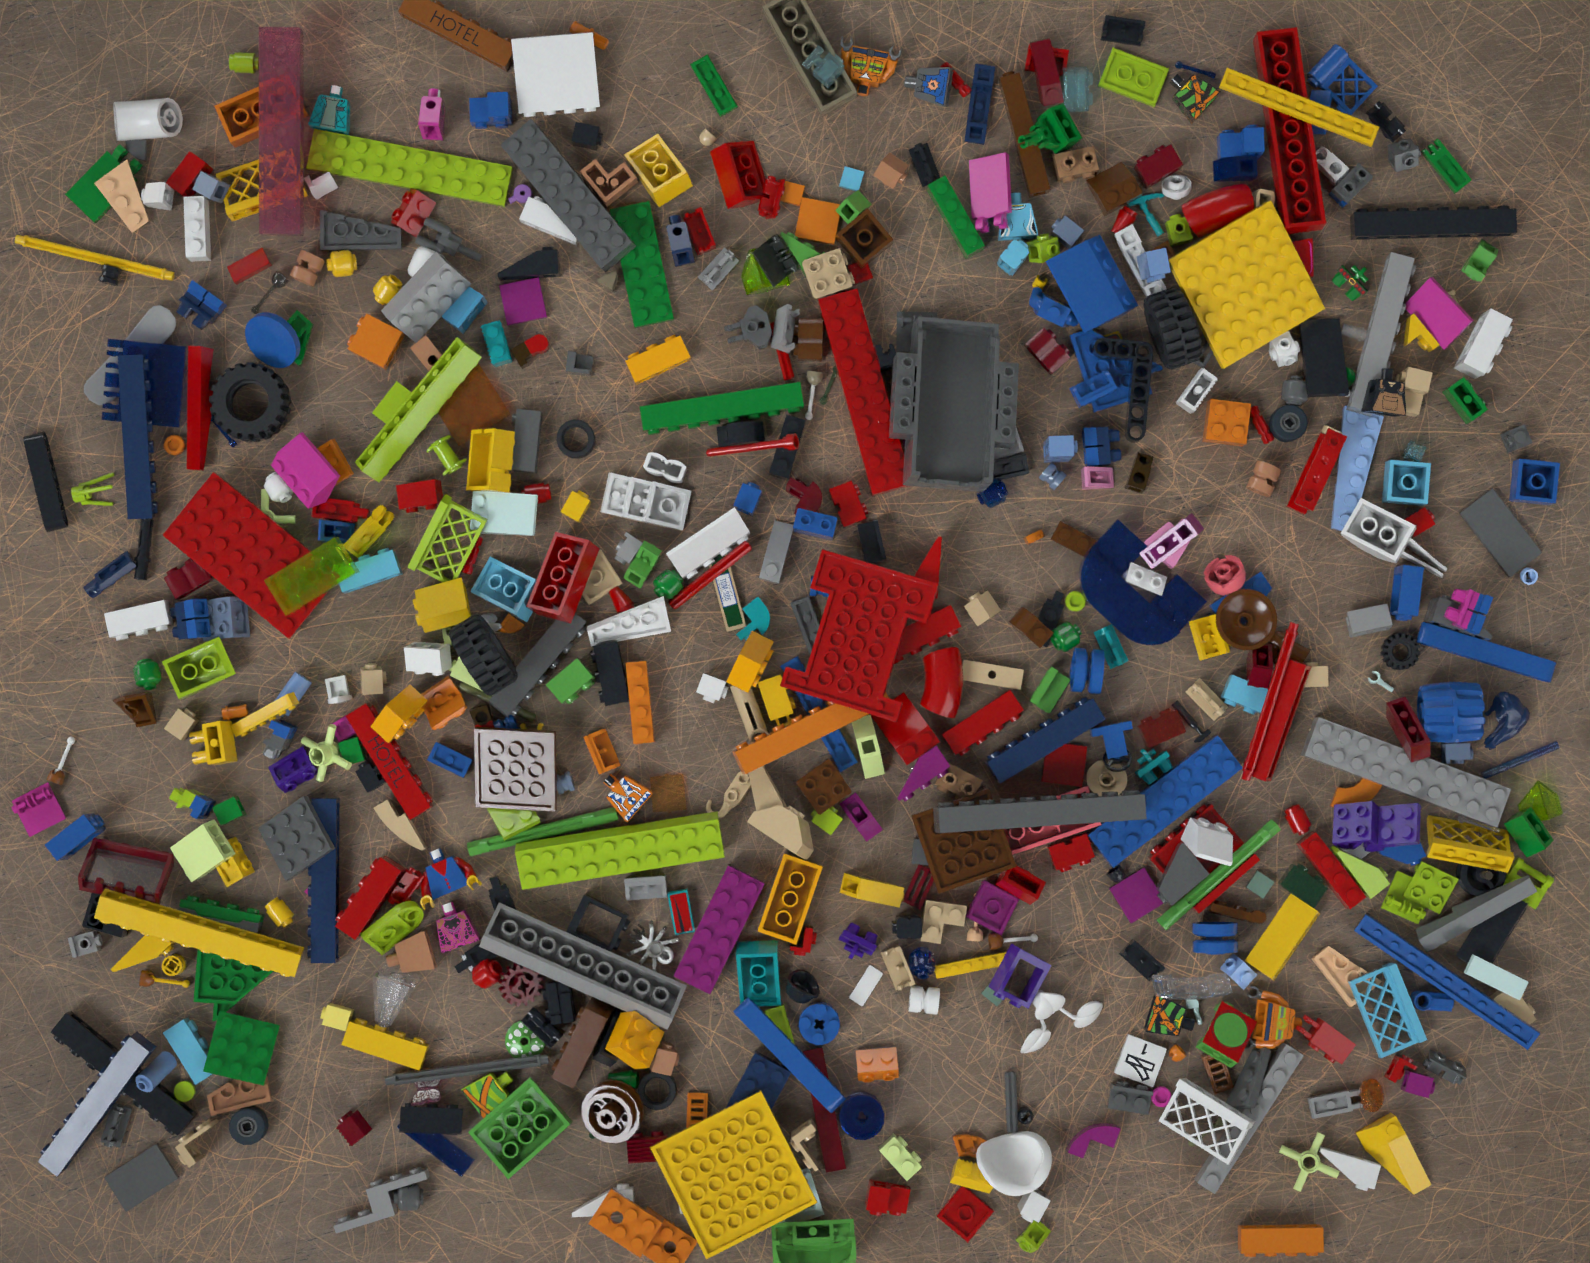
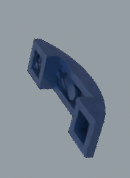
M975 64L964 142L985 144L995 66Z

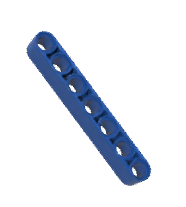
M1421 622L1416 639L1417 643L1549 683H1551L1556 666L1554 661L1425 622Z
M749 997L733 1011L830 1113H833L846 1100V1097Z

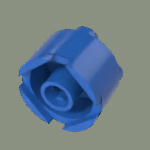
M812 1002L802 1010L799 1017V1030L803 1038L815 1045H824L831 1042L839 1032V1016L835 1008L830 1004ZM815 1019L819 1021L823 1019V1027H815Z

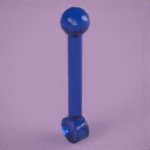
M1181 61L1175 63L1177 69L1183 68L1207 75L1210 78L1216 77L1214 72L1187 66Z
M211 414V421L229 441V445L234 448L237 445L236 441L231 439L214 421L215 417Z

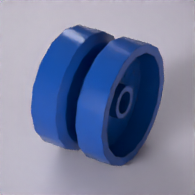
M1074 648L1070 665L1071 692H1082L1087 680V690L1089 693H1101L1104 676V650L1092 649L1088 660L1085 648Z
M1192 923V933L1196 936H1205V938L1192 941L1193 952L1211 955L1238 952V941L1225 938V936L1238 934V923Z

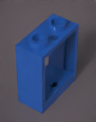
M1401 565L1394 568L1389 612L1390 616H1395V620L1407 621L1412 620V617L1418 616L1424 567Z
M83 814L47 842L45 846L56 861L68 860L90 843L93 838H96L106 830L104 827L105 822L98 814Z

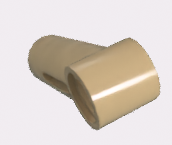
M731 686L730 689L750 743L754 741V736L757 733L765 732L768 735L769 733L752 687L747 693L735 686ZM747 702L750 705L758 729L754 730L745 706Z

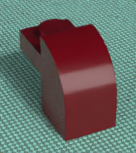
M791 477L787 482L786 492L800 500L795 507L794 514L796 515L798 508L819 513L822 503V492L818 485L812 481L810 486L807 487L803 481L795 480Z

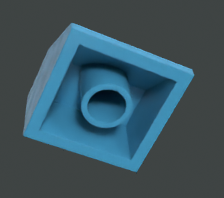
M469 286L442 315V318L464 334L488 302L482 294Z

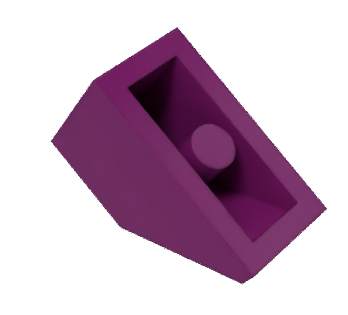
M856 792L839 804L866 842L883 830Z

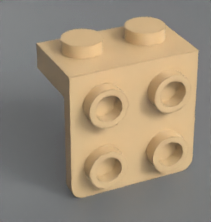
M840 248L802 262L808 284L815 299L842 290L844 292L852 290V284H855L852 273H848L846 265H848L845 253L841 254Z
M208 1119L195 1128L197 1130L196 1133L192 1130L178 1140L180 1144L175 1148L179 1152L178 1157L184 1165L190 1168L204 1158L193 1140L219 1122L217 1119L214 1121Z

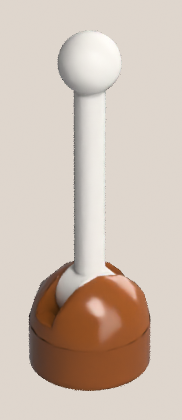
M74 737L67 739L68 744L58 769L51 770L46 780L59 785L63 784L65 775L62 772V767L71 745L75 743Z
M998 933L988 934L990 950L1001 948L1004 942L1027 940L1036 942L1038 940L1036 934L1014 938H1003Z

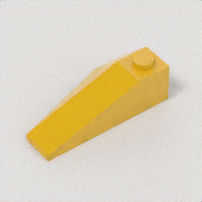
M1390 1112L1355 1132L1365 1151L1413 1195L1431 1186L1396 1115Z

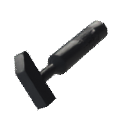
M1178 700L1171 705L1185 722L1200 734L1194 740V743L1201 742L1211 734L1209 729L1204 732L1201 731L1198 723Z

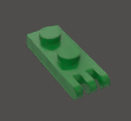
M1436 139L1434 144L1437 149L1433 144H1429L1427 148L1431 154L1425 148L1421 153L1455 194L1472 180L1442 142Z

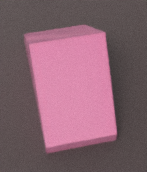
M1087 466L1081 469L1082 490L1114 488L1113 468Z

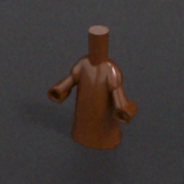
M1276 631L1268 644H1272L1273 664L1277 663L1275 659L1279 657L1278 653H1280L1286 634L1284 631ZM1294 642L1290 658L1303 663L1311 649Z

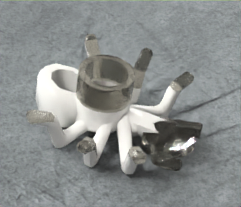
M650 920L649 938H646L645 928L640 924L637 926L642 929V932L635 928L632 931L636 935L630 933V937L635 941L629 938L627 941L632 944L643 943L644 946L628 952L627 956L646 949V953L638 964L642 965L649 955L652 957V970L656 972V958L662 964H669L674 958L673 950L664 945L679 942V938L659 941L667 929L665 925L656 939L653 940L654 926L653 921Z

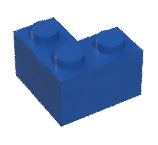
M487 92V97L469 98L470 123L472 127L487 129V126H495L496 128L504 129L508 128V125H513L512 101L508 92Z
M1254 124L1247 125L1240 133H1234V130H1224L1217 136L1218 162L1258 160L1265 152L1264 127H1258V125Z

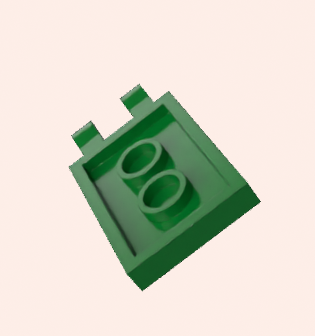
M121 144L115 148L112 155L106 151L65 194L94 223H97L112 207L94 183L120 165V161L129 153ZM135 158L129 163L134 177L142 169L143 165Z

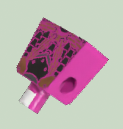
M431 88L428 90V96L421 98L418 125L422 138L426 140H443L445 106L443 99L440 97L441 91L439 89Z
M453 902L441 905L445 917L436 920L442 953L481 939L466 910L457 913Z

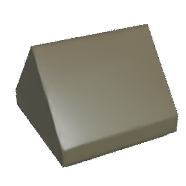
M616 271L598 277L597 281L600 286L614 292L618 276Z

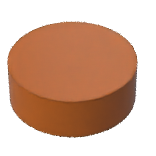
M170 435L164 441V449L171 455H180L185 450V441L178 435Z

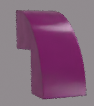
M1108 1123L1088 1126L1072 1138L1066 1151L1072 1155L1084 1158L1090 1139L1114 1148L1121 1128Z

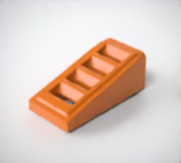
M688 1092L686 1128L702 1121L691 1120V1116L703 1117V1120L707 1118L708 1093ZM692 1099H703L704 1103H692ZM691 1108H703V1112L691 1111Z

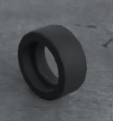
M576 419L566 421L561 425L556 438L558 447L563 454L573 459H580L590 454L596 440L594 431L589 424ZM574 427L583 429L588 436L586 447L579 451L568 449L564 442L566 432Z
M651 1071L642 1077L638 1086V1094L643 1105L652 1110H663L670 1106L677 1092L676 1082L672 1076ZM653 1078H661L669 1085V1095L661 1102L651 1101L646 1095V1084Z

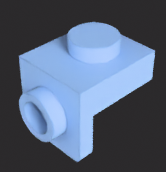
M1232 954L1220 967L1243 990L1257 976L1235 954Z

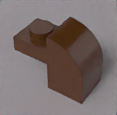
M1021 607L1008 622L1038 648H1041L1053 634L1049 628L1024 607Z

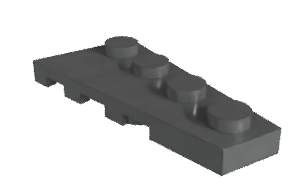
M320 210V250H402V229Z

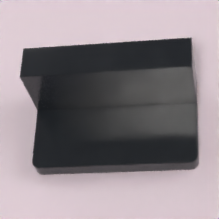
M878 520L857 525L865 562L872 564L885 561L886 555Z

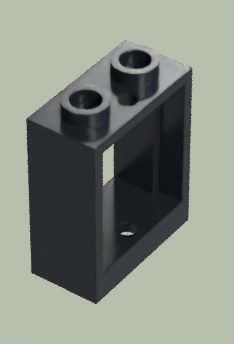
M584 894L566 932L612 952L613 949L617 950L622 939L618 937L621 931L626 932L630 924V920H628L629 914ZM590 903L621 917V921L610 944H606L577 930Z

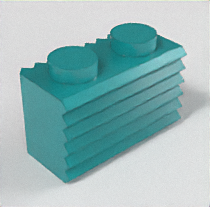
M500 320L482 325L480 328L486 341L485 344L487 345L486 348L488 349L491 364L494 367H499L512 363L513 360Z

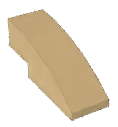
M390 799L374 807V810L384 824L400 839L421 851L427 849L413 821L408 818L406 813L400 816Z

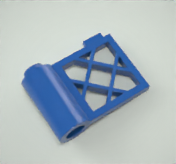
M1334 44L1307 73V81L1314 88L1319 87L1322 90L1331 91L1328 88L1331 83L1340 82L1341 93H1333L1332 100L1338 105L1336 107L1338 111L1348 115H1352L1378 87L1349 58L1348 53L1337 44ZM1349 65L1354 70V78L1344 79V69ZM1354 81V93L1344 92V82ZM1358 81H1365L1370 86L1367 92L1358 93ZM1345 96H1355V105L1351 109L1345 104Z

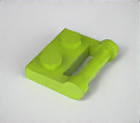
M1517 857L1507 873L1503 885L1522 878L1517 875L1519 869L1542 882L1540 887L1535 886L1537 889L1536 893L1522 900L1529 907L1536 910L1546 891L1554 882V878L1550 875H1544L1524 863L1522 858Z

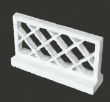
M1186 1078L1179 1079L1176 1084L1177 1088L1159 1122L1230 1165L1248 1130L1252 1128L1255 1121ZM1180 1092L1187 1096L1189 1105L1179 1107L1177 1098ZM1201 1104L1205 1108L1206 1115L1197 1118L1194 1105ZM1190 1107L1193 1119L1183 1121L1180 1109ZM1176 1110L1179 1122L1172 1124L1166 1118L1169 1112ZM1211 1116H1220L1224 1126L1214 1129ZM1207 1118L1210 1130L1200 1132L1197 1120ZM1194 1121L1196 1133L1190 1135L1186 1132L1184 1123ZM1236 1126L1242 1132L1238 1138L1231 1139L1228 1127ZM1225 1129L1228 1141L1218 1143L1215 1131ZM1211 1132L1214 1144L1207 1146L1203 1143L1201 1134ZM1229 1143L1231 1152L1227 1158L1220 1153L1219 1145Z

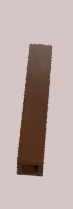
M1014 71L1002 74L1003 77H1000L999 86L1028 196L1031 198L1047 194L1050 191V186L1041 151L1038 148L1039 145H1031L1023 149L1020 145L1025 142L1018 143L1019 136L1031 133L1029 129L1033 126L1020 72L1015 74Z

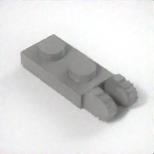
M1364 1088L1307 1098L1311 1118L1316 1119L1351 1112L1353 1109L1368 1106L1367 1101L1363 1100L1351 1103L1350 1097L1364 1094Z

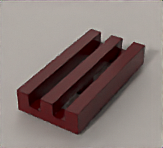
M918 864L902 902L921 910L934 881L932 875L919 903L917 904L915 901L928 873L931 874L929 868ZM920 870H923L924 873L922 875V878L910 901L908 900L910 892L915 884V881L920 873Z

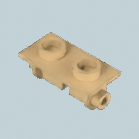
M1200 678L1185 692L1213 721L1220 717L1228 708Z

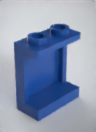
M798 508L793 532L832 541L837 517Z

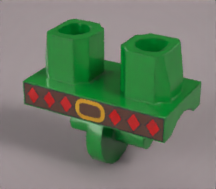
M1342 265L1337 270L1338 273L1334 276L1332 282L1340 288L1348 281L1352 287L1345 294L1351 301H1354L1361 295L1364 296L1368 290L1357 279L1359 278L1363 283L1368 280L1363 274L1367 268L1364 266L1359 270L1354 265L1351 268L1355 274L1353 276Z

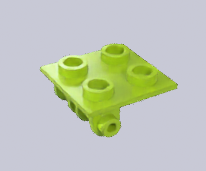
M1421 861L1420 865L1417 864L1415 866V874L1403 897L1440 914L1459 879Z
M1396 871L1381 908L1419 924L1420 920L1424 919L1426 915L1425 907L1403 897L1412 877Z

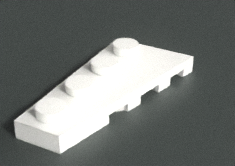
M664 596L587 626L591 647L671 632Z

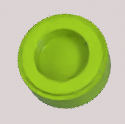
M1078 591L1070 592L1065 598L1066 607L1073 612L1082 610L1086 604L1085 596Z
M187 1080L179 1082L174 1088V1095L181 1102L191 1100L196 1094L195 1085Z

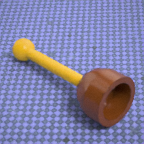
M141 971L139 986L149 987L154 982L182 985L184 988L190 986L189 980L177 981L156 978L151 971Z

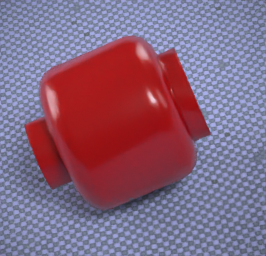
M484 959L479 962V964L472 968L474 984L487 989L498 983V980L502 978L501 972L503 971L500 963L493 959Z

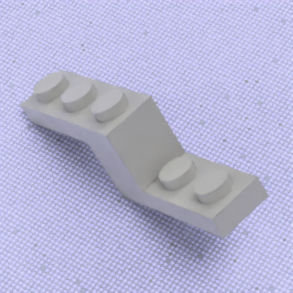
M421 1167L409 1170L410 1174L402 1176V1173L390 1176L388 1181L383 1182L382 1179L371 1182V1186L366 1189L372 1211L370 1212V1209H365L358 1212V1216L351 1218L350 1215L338 1218L339 1222L334 1225L335 1233L396 1215L398 1210L396 1204H394L392 1190L428 1179L430 1176L428 1168L422 1170Z

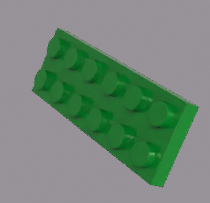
M647 201L610 209L613 218L636 245L633 250L620 260L634 328L673 321L674 316L650 202Z

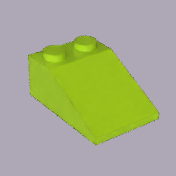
M220 637L162 661L179 700L194 695L236 674Z

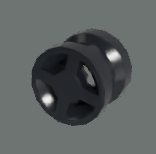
M102 265V274L99 276L98 281L118 286L119 281L117 279L122 270Z

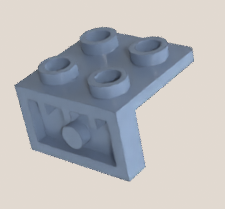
M238 597L207 600L209 617L201 619H209L211 637L203 638L204 641H210L217 637H220V639L250 637L248 605Z

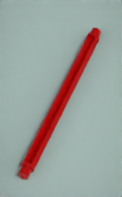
M1290 622L1288 629H1286L1285 638L1244 768H1242L1243 774L1241 779L1250 781L1252 774L1255 772L1254 769L1296 635H1298L1299 624Z

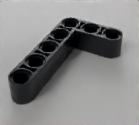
M1100 338L1092 347L1095 357L1131 362L1125 437L1129 442L1137 443L1145 436L1153 348L1151 344L1144 341ZM1100 343L1105 344L1107 352H1099L1097 345ZM1118 346H1125L1128 351L1127 354L1121 355L1117 350ZM1138 348H1145L1148 351V355L1141 357L1138 354ZM1136 368H1143L1146 371L1145 377H1139L1136 374ZM1141 388L1144 391V396L1140 398L1135 396L1134 389ZM1133 408H1139L1142 411L1140 418L1133 416ZM1131 428H1137L1140 431L1138 438L1131 436Z

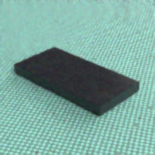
M1310 319L1300 323L1298 327L1307 398L1348 396L1349 387L1340 319Z

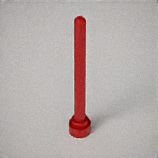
M796 433L787 434L786 437L779 440L710 448L706 450V455L711 457L781 447L789 451L797 450L799 448V439Z

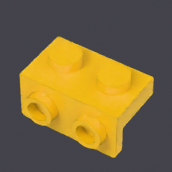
M1216 614L1189 621L1200 661L1230 653L1229 645L1218 633Z

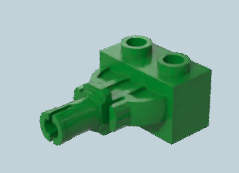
M1064 103L1050 107L1036 119V124L1029 129L1031 133L1019 136L1018 143L1025 142L1020 145L1023 149L1031 145H1039V149L1045 147L1053 150L1054 154L1069 150L1082 139V136Z

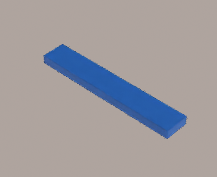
M798 656L780 666L783 672L786 667L802 672L806 671ZM795 691L808 715L810 714V709L820 706V708L826 706L823 699ZM840 729L821 737L840 772L858 762Z

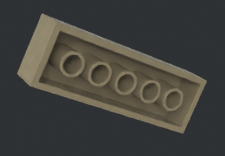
M773 0L762 6L766 20L821 117L857 98L855 87L806 0Z

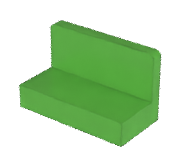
M1052 666L1049 667L1029 702L1046 713H1051L1070 679L1059 673Z

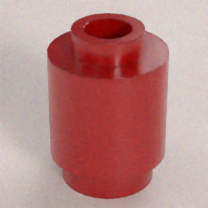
M544 482L525 485V490H521V494L538 495L537 504L547 503V500H552L550 485L544 484Z
M1295 804L1284 810L1285 818L1293 834L1298 833L1302 835L1310 831L1309 827L1312 824L1303 807Z

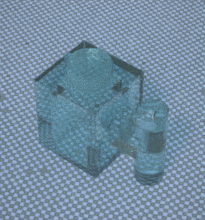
M818 45L802 65L809 69L814 64L816 68L813 70V76L825 87L829 88L844 71V61L838 55L834 54L833 56L830 53L822 59L820 55L824 50Z

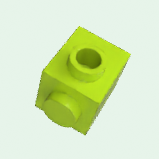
M833 806L821 815L815 809L811 813L813 817L811 821L829 835H832L843 818L837 815L839 810Z

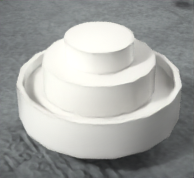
M1172 175L1162 181V193L1174 200H1179L1189 195L1192 189L1190 179L1183 175Z

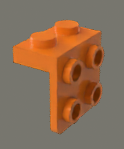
M449 676L421 694L428 700L423 708L433 730L445 727L448 721L454 717L461 716L467 709L462 693Z

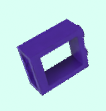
M1011 944L988 987L995 991L994 996L1002 1000L1006 997L1010 999L1009 1003L1015 1007L1020 1008L1022 1005L1029 1009L1052 965ZM1021 958L1036 967L1021 996L1017 997L1005 991L1004 988Z

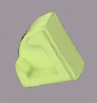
M451 626L442 628L444 644L453 646L449 637Z

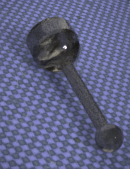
M276 271L272 276V287L259 303L251 308V312L257 314L261 305L274 289L285 287L290 280L279 271Z

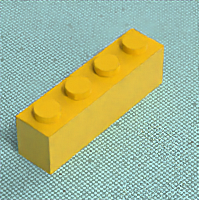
M361 1018L349 1021L341 1045L416 1070L422 1069L429 1049V1044L425 1043L426 1040L419 1037H414V1039L408 1038L406 1033L397 1030L394 1033L386 1031L387 1027L375 1024V1026L368 1025V1021Z

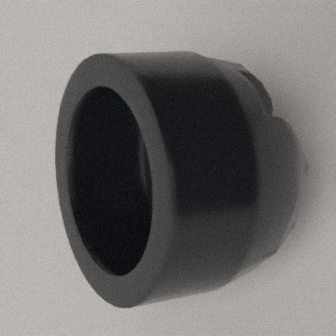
M1118 864L1107 872V876L1114 882H1120L1124 879L1125 873Z
M1023 1107L1018 1110V1120L1020 1123L1029 1124L1032 1122L1034 1115L1031 1109ZM1027 1112L1030 1113V1115L1025 1119V1121L1021 1120L1027 1114Z

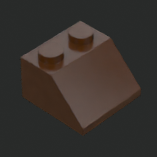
M1122 162L1086 180L1104 217L1140 198L1143 194L1134 175Z

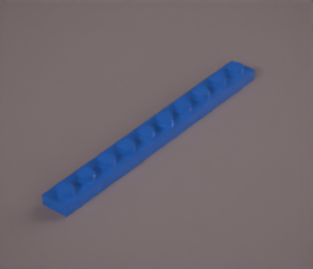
M1366 913L1355 927L1354 931L1527 1050L1540 1035L1537 1029Z

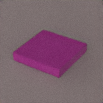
M539 277L499 285L508 326L547 318Z
M1144 867L1109 888L1130 923L1163 904L1157 897L1159 892L1156 890L1155 884Z
M982 880L965 917L1002 935L1019 898Z

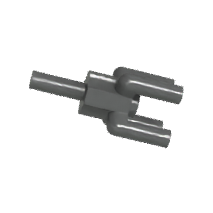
M426 217L424 225L438 231L434 242L420 235L415 241L416 244L435 252L437 251L439 254L445 252L455 257L456 253L459 252L478 262L480 261L482 254L461 245L463 238L453 234L452 228L430 217Z

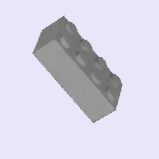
M436 251L381 312L394 326L417 343L471 283L457 268Z

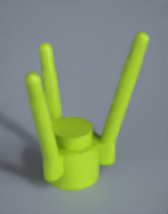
M109 473L88 482L79 483V486L72 487L73 501L75 503L81 502L82 506H113V502L89 500L92 498L93 492L112 489V485L90 488L89 486L113 477L114 473Z

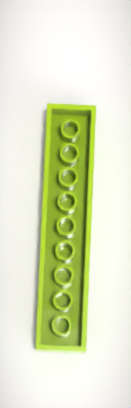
M718 811L516 843L515 856L522 890L725 858Z

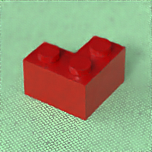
M869 1179L865 1201L866 1210L870 1211L869 1214L881 1216L882 1213L887 1214V1211L895 1216H901V1213L906 1214L910 1186Z

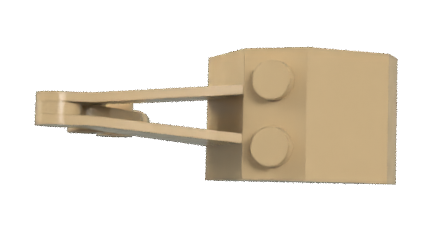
M765 766L748 774H742L740 771L725 792L723 806L718 811L719 819L724 817L732 808L739 805L749 789L752 788L756 811L752 813L747 822L797 856L808 860L814 849L809 822L803 819L805 815L790 805L787 807ZM708 800L706 804L707 813L714 812L711 809L712 800Z

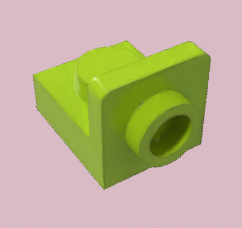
M1033 1220L1022 1235L1016 1238V1241L1022 1250L1032 1253L1039 1249L1051 1230L1040 1221L1038 1223Z

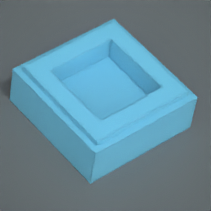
M845 166L839 187L852 191L859 190L864 171Z

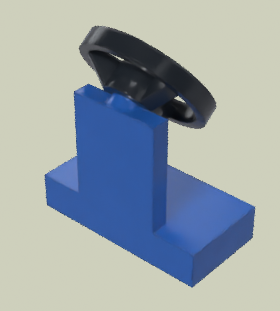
M1131 721L1089 729L1091 737L1103 735L1106 749L1103 755V763L1110 771L1121 772L1131 765L1132 756L1126 748L1123 733L1125 730L1133 729ZM1106 756L1107 759H1111L1108 764L1105 761ZM1122 762L1127 763L1124 767L1121 768L1111 767V765L1113 764H1120Z

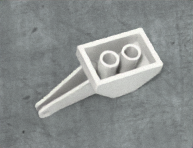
M1362 498L1359 500L1341 532L1344 538L1361 550L1379 559L1397 563L1399 558L1402 557L1443 578V573L1404 552V549L1408 547L1429 564L1441 571H1447L1445 566L1411 539L1416 530V525Z

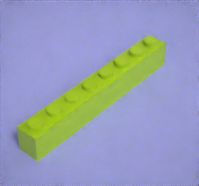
M458 337L452 342L355 461L362 472L377 482H380L388 474L392 466L400 460L402 454L413 444L415 438L426 428L429 421L439 412L442 405L452 396L469 372L477 366L482 357L475 349Z

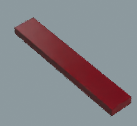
M823 1047L803 1050L802 1052L828 1078ZM811 1093L826 1173L846 1169L835 1111L830 1113Z

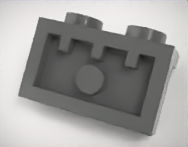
M1117 1081L1116 1084L1111 1083L1107 1108L1145 1115L1149 1114L1151 1096H1153V1091L1149 1089V1086L1137 1084V1087L1128 1086L1129 1083L1124 1081Z

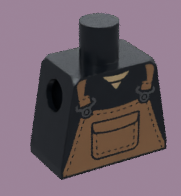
M1382 368L1381 379H1374L1368 382L1361 412L1390 417L1406 416L1405 384L1393 381L1394 369Z

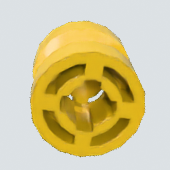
M179 954L170 955L162 962V970L169 976L178 975L186 968V960Z

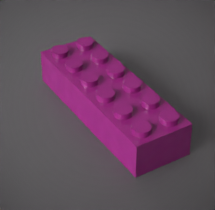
M731 865L727 866L674 977L711 994L765 882Z

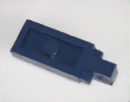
M125 551L94 574L95 578L83 587L85 592L91 598H94L101 594L103 590L115 584L125 574L130 573L136 567L132 555Z

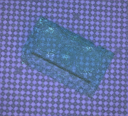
M1088 67L1063 68V103L1068 112L1089 111V105H1093V94L1089 93V85H1093V73H1089Z

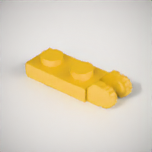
M378 505L372 511V516L344 543L345 549L355 557H361L381 536L391 521L394 520L393 513L390 511L386 512L385 506Z

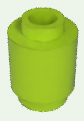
M235 52V54H230L229 69L235 71V73L255 74L256 70L260 68V58L256 57L255 53Z

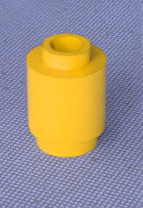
M278 897L265 906L266 913L277 927L283 926L285 928L294 921L292 919L294 913Z

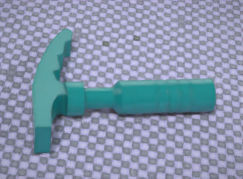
M1164 194L1145 195L1127 204L1128 208L1140 205L1139 208L1141 211H1144L1146 219L1157 237L1164 234L1163 229L1153 213H1150L1147 208L1148 205L1145 203L1146 200L1149 201L1152 198L1161 199L1165 196Z

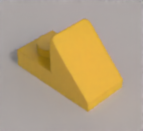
M1415 314L1406 319L1404 347L1415 338L1419 340L1418 344L1424 351L1431 352L1440 345Z

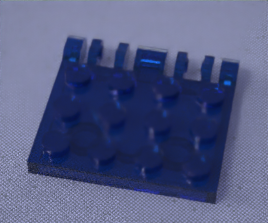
M108 339L107 347L123 348V352L107 350V355L109 356L145 355L146 359H149L150 370L146 371L147 379H150L151 382L148 400L151 399L152 412H149V420L153 421V425L179 428L186 346ZM109 362L106 363V368L118 369V364ZM105 372L104 386L119 388V373ZM104 391L103 395L106 397H119L118 405L103 403L102 408L118 410V413L102 412L101 420L122 422L120 391Z

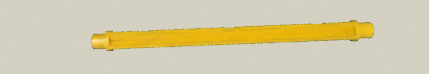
M16 235L15 243L23 247L108 265L161 280L173 281L175 272L168 271L166 268L162 269L29 237L28 235Z

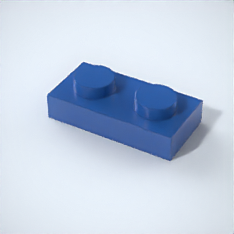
M435 742L427 759L462 778H465L473 759L439 742Z

